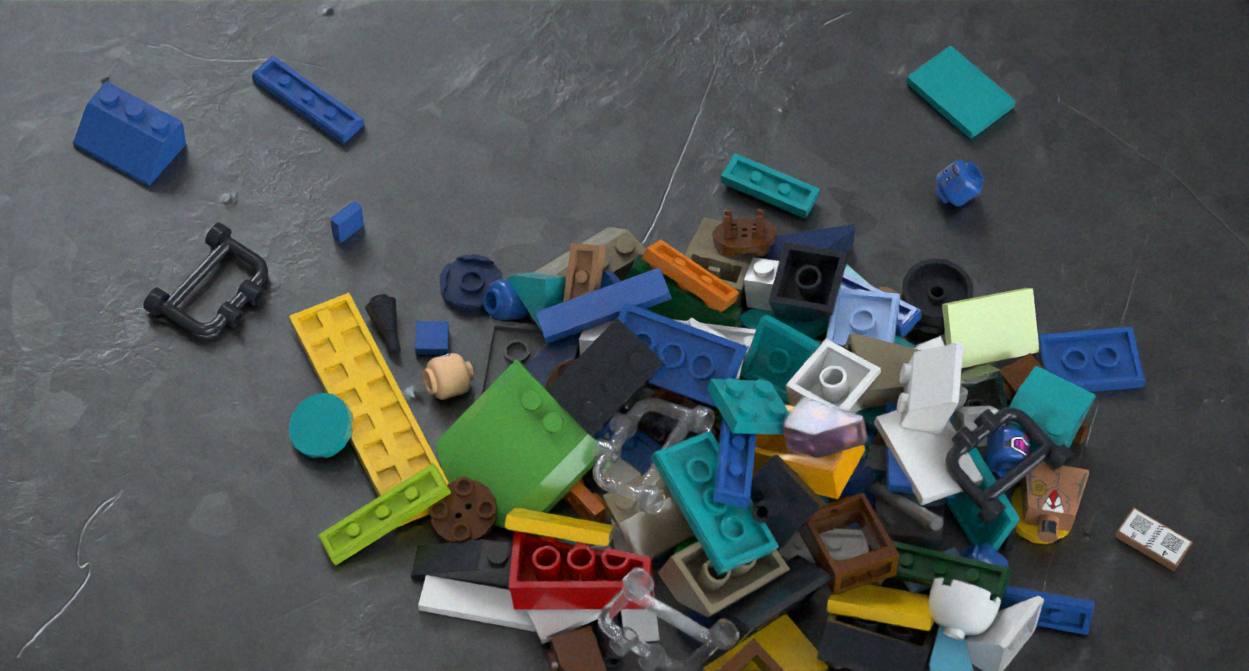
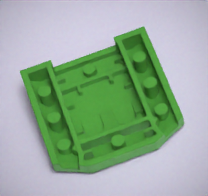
M517 359L435 442L442 470L448 482L456 481L460 477H469L471 480L478 481L488 487L497 503L498 515L494 526L506 529V516L515 507L548 513L607 452L597 439L591 436Z

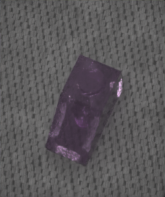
M802 397L783 423L787 448L792 449L796 453H804L815 458L864 445L867 441L863 416L806 397Z

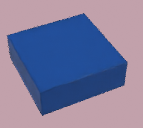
M355 201L331 218L333 238L340 244L364 226L362 207Z
M416 321L415 355H447L449 321Z

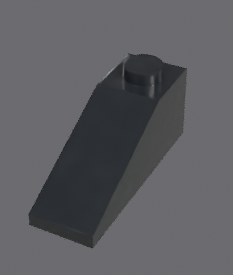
M476 540L418 546L411 579L425 581L426 575L509 590L513 544Z

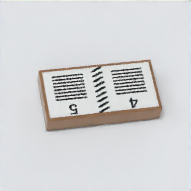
M1136 508L1131 510L1115 536L1172 571L1176 570L1192 545L1191 540Z

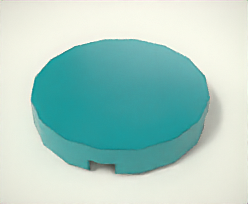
M318 393L311 395L299 403L292 413L289 423L290 439L294 447L309 458L331 457L342 450L351 438L353 413L349 406L334 394Z

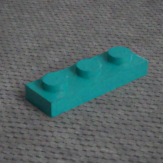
M736 153L721 175L722 184L805 219L818 199L820 189Z

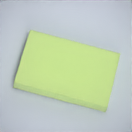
M1022 288L942 304L946 345L954 343L964 344L962 368L1024 356L1029 353H1039L1033 288Z

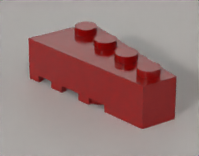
M514 530L509 591L514 610L653 609L654 574L651 557L609 548L602 551L590 548L589 544L576 542L573 545L559 542L554 537L542 535L540 538L527 535V532Z

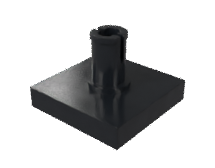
M778 454L772 456L752 478L750 498L755 505L751 511L752 516L757 522L767 525L779 546L777 551H780L818 512L825 502Z

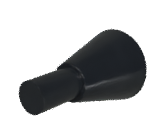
M387 294L376 295L369 300L370 303L365 306V310L380 334L384 337L388 353L396 354L401 351L396 335V299L388 297Z

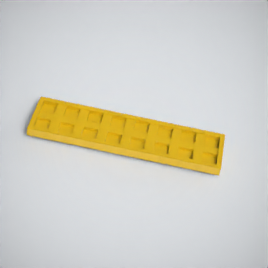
M350 293L290 315V324L325 393L334 394L343 400L353 413L351 425L353 431L349 440L378 497L432 463L437 467L445 483L448 485L449 482ZM429 507L400 526L429 515Z

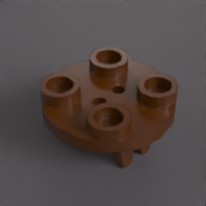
M725 209L724 222L716 226L712 233L714 244L718 247L719 254L723 256H733L737 253H751L755 256H764L770 252V246L777 239L775 226L764 220V209H757L756 218L732 219L731 209Z
M460 477L448 484L447 486L451 494L429 507L433 527L438 535L449 543L481 540L488 535L495 525L498 515L496 499L488 487L478 481L471 480L469 477Z

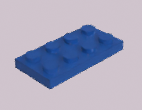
M624 302L618 318L666 364L648 384L718 409L707 390L711 379H736L748 348L740 343Z

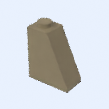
M849 334L844 349L881 368V373L857 400L859 407L884 406L886 402L897 403L900 393L904 391V384H901L899 381L902 366L904 363H909L914 352L922 350L860 334Z

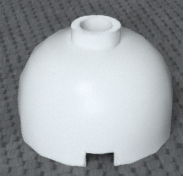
M944 578L934 579L930 591L929 609L935 623L944 628V635L953 639L963 640L965 635L975 636L981 634L993 624L1001 603L999 597L991 601L989 600L991 592L957 580H953L951 586L942 585Z

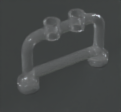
M646 398L635 403L626 415L617 412L610 423V430L614 432L610 441L600 438L594 446L593 456L597 458L593 468L595 482L599 487L608 492L639 502V509L641 511L657 515L664 504L665 491L655 486L661 475L654 463H652L638 487L607 476V469L611 464H615L619 460L621 447L628 437L631 438L635 435L638 421L644 413L655 411L679 420L662 447L664 449L682 442L689 430L698 434L710 431L715 419V413L712 409L699 405L694 410L662 399Z
M641 568L632 569L623 578L624 588L602 608L598 615V625L601 631L611 638V649L620 656H624L630 650L640 655L638 657L639 665L645 671H654L657 667H661L666 671H694L718 649L728 650L739 640V632L732 622L720 619L708 630L649 595L654 588V582L652 577ZM630 601H633L704 644L689 658L676 660L669 657L661 645L657 643L647 644L639 639L635 630L630 627L620 628L612 622V618Z

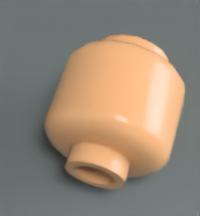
M451 353L431 359L427 364V368L423 370V380L429 394H434L436 398L445 400L468 392L470 381L474 380V371L469 361L465 362L461 355Z

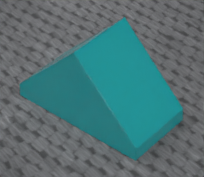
M530 272L512 274L507 278L540 329L541 327L535 312L563 303L566 284L565 276Z

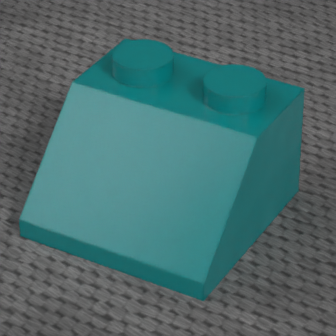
M1035 366L1018 389L1009 408L1024 411L1058 447L1065 444L1069 448L1096 395ZM1005 422V424L1008 426L1018 427L1019 429H1021L1023 433L1029 436L1016 422Z

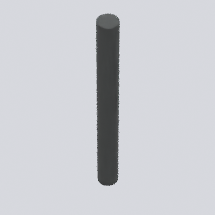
M876 480L865 488L869 493L933 530H939L943 525L942 518L897 492L887 491V487Z

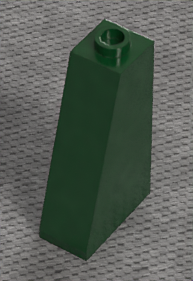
M638 254L626 279L653 269ZM665 274L662 275L670 292L671 299L647 308L650 312L674 320L687 321L693 318L700 323L739 328L743 321L738 319L742 307L733 303L722 312L705 305L703 300L694 293L681 289L676 281Z

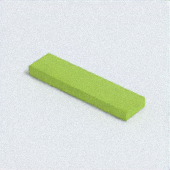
M432 463L323 531L318 537L331 561L337 565L451 494V491L437 467Z

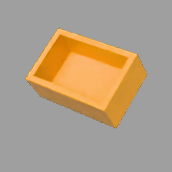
M785 405L797 425L792 435L756 434L752 478L772 456L778 454L816 494L838 499L865 451L861 424Z

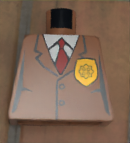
M1042 462L1020 480L1023 521L1026 524L1038 526V539L1044 542H1054L1058 539L1059 530L1069 531L1072 529L1089 476V470L1061 466L1053 472L1045 462Z

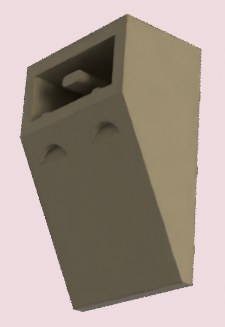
M703 217L687 248L685 256L740 292L734 304L741 307L745 296L744 278L753 257L757 258L758 256L751 253H737L733 256L720 255L718 247L714 244L712 233L715 227L723 222Z

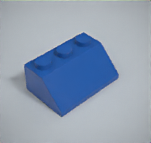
M106 81L87 102L73 140V145L149 187L186 145L182 121Z

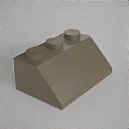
M607 227L581 243L606 247L603 272L612 271L621 281L626 279L638 254L643 256L646 250L629 230ZM570 250L534 273L567 277Z
M656 468L603 495L608 513L629 551L633 554L653 559L696 537Z
M698 541L671 556L658 571V574L676 601L709 617L786 573L790 568L776 549L775 552L718 575Z

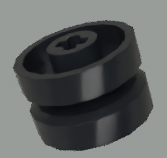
M932 258L920 261L912 266L903 278L900 300L920 309L922 318L915 324L910 334L923 341H929L944 335L942 304L973 298V283L965 270L945 259Z

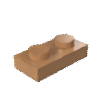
M571 243L563 302L600 289L606 247Z

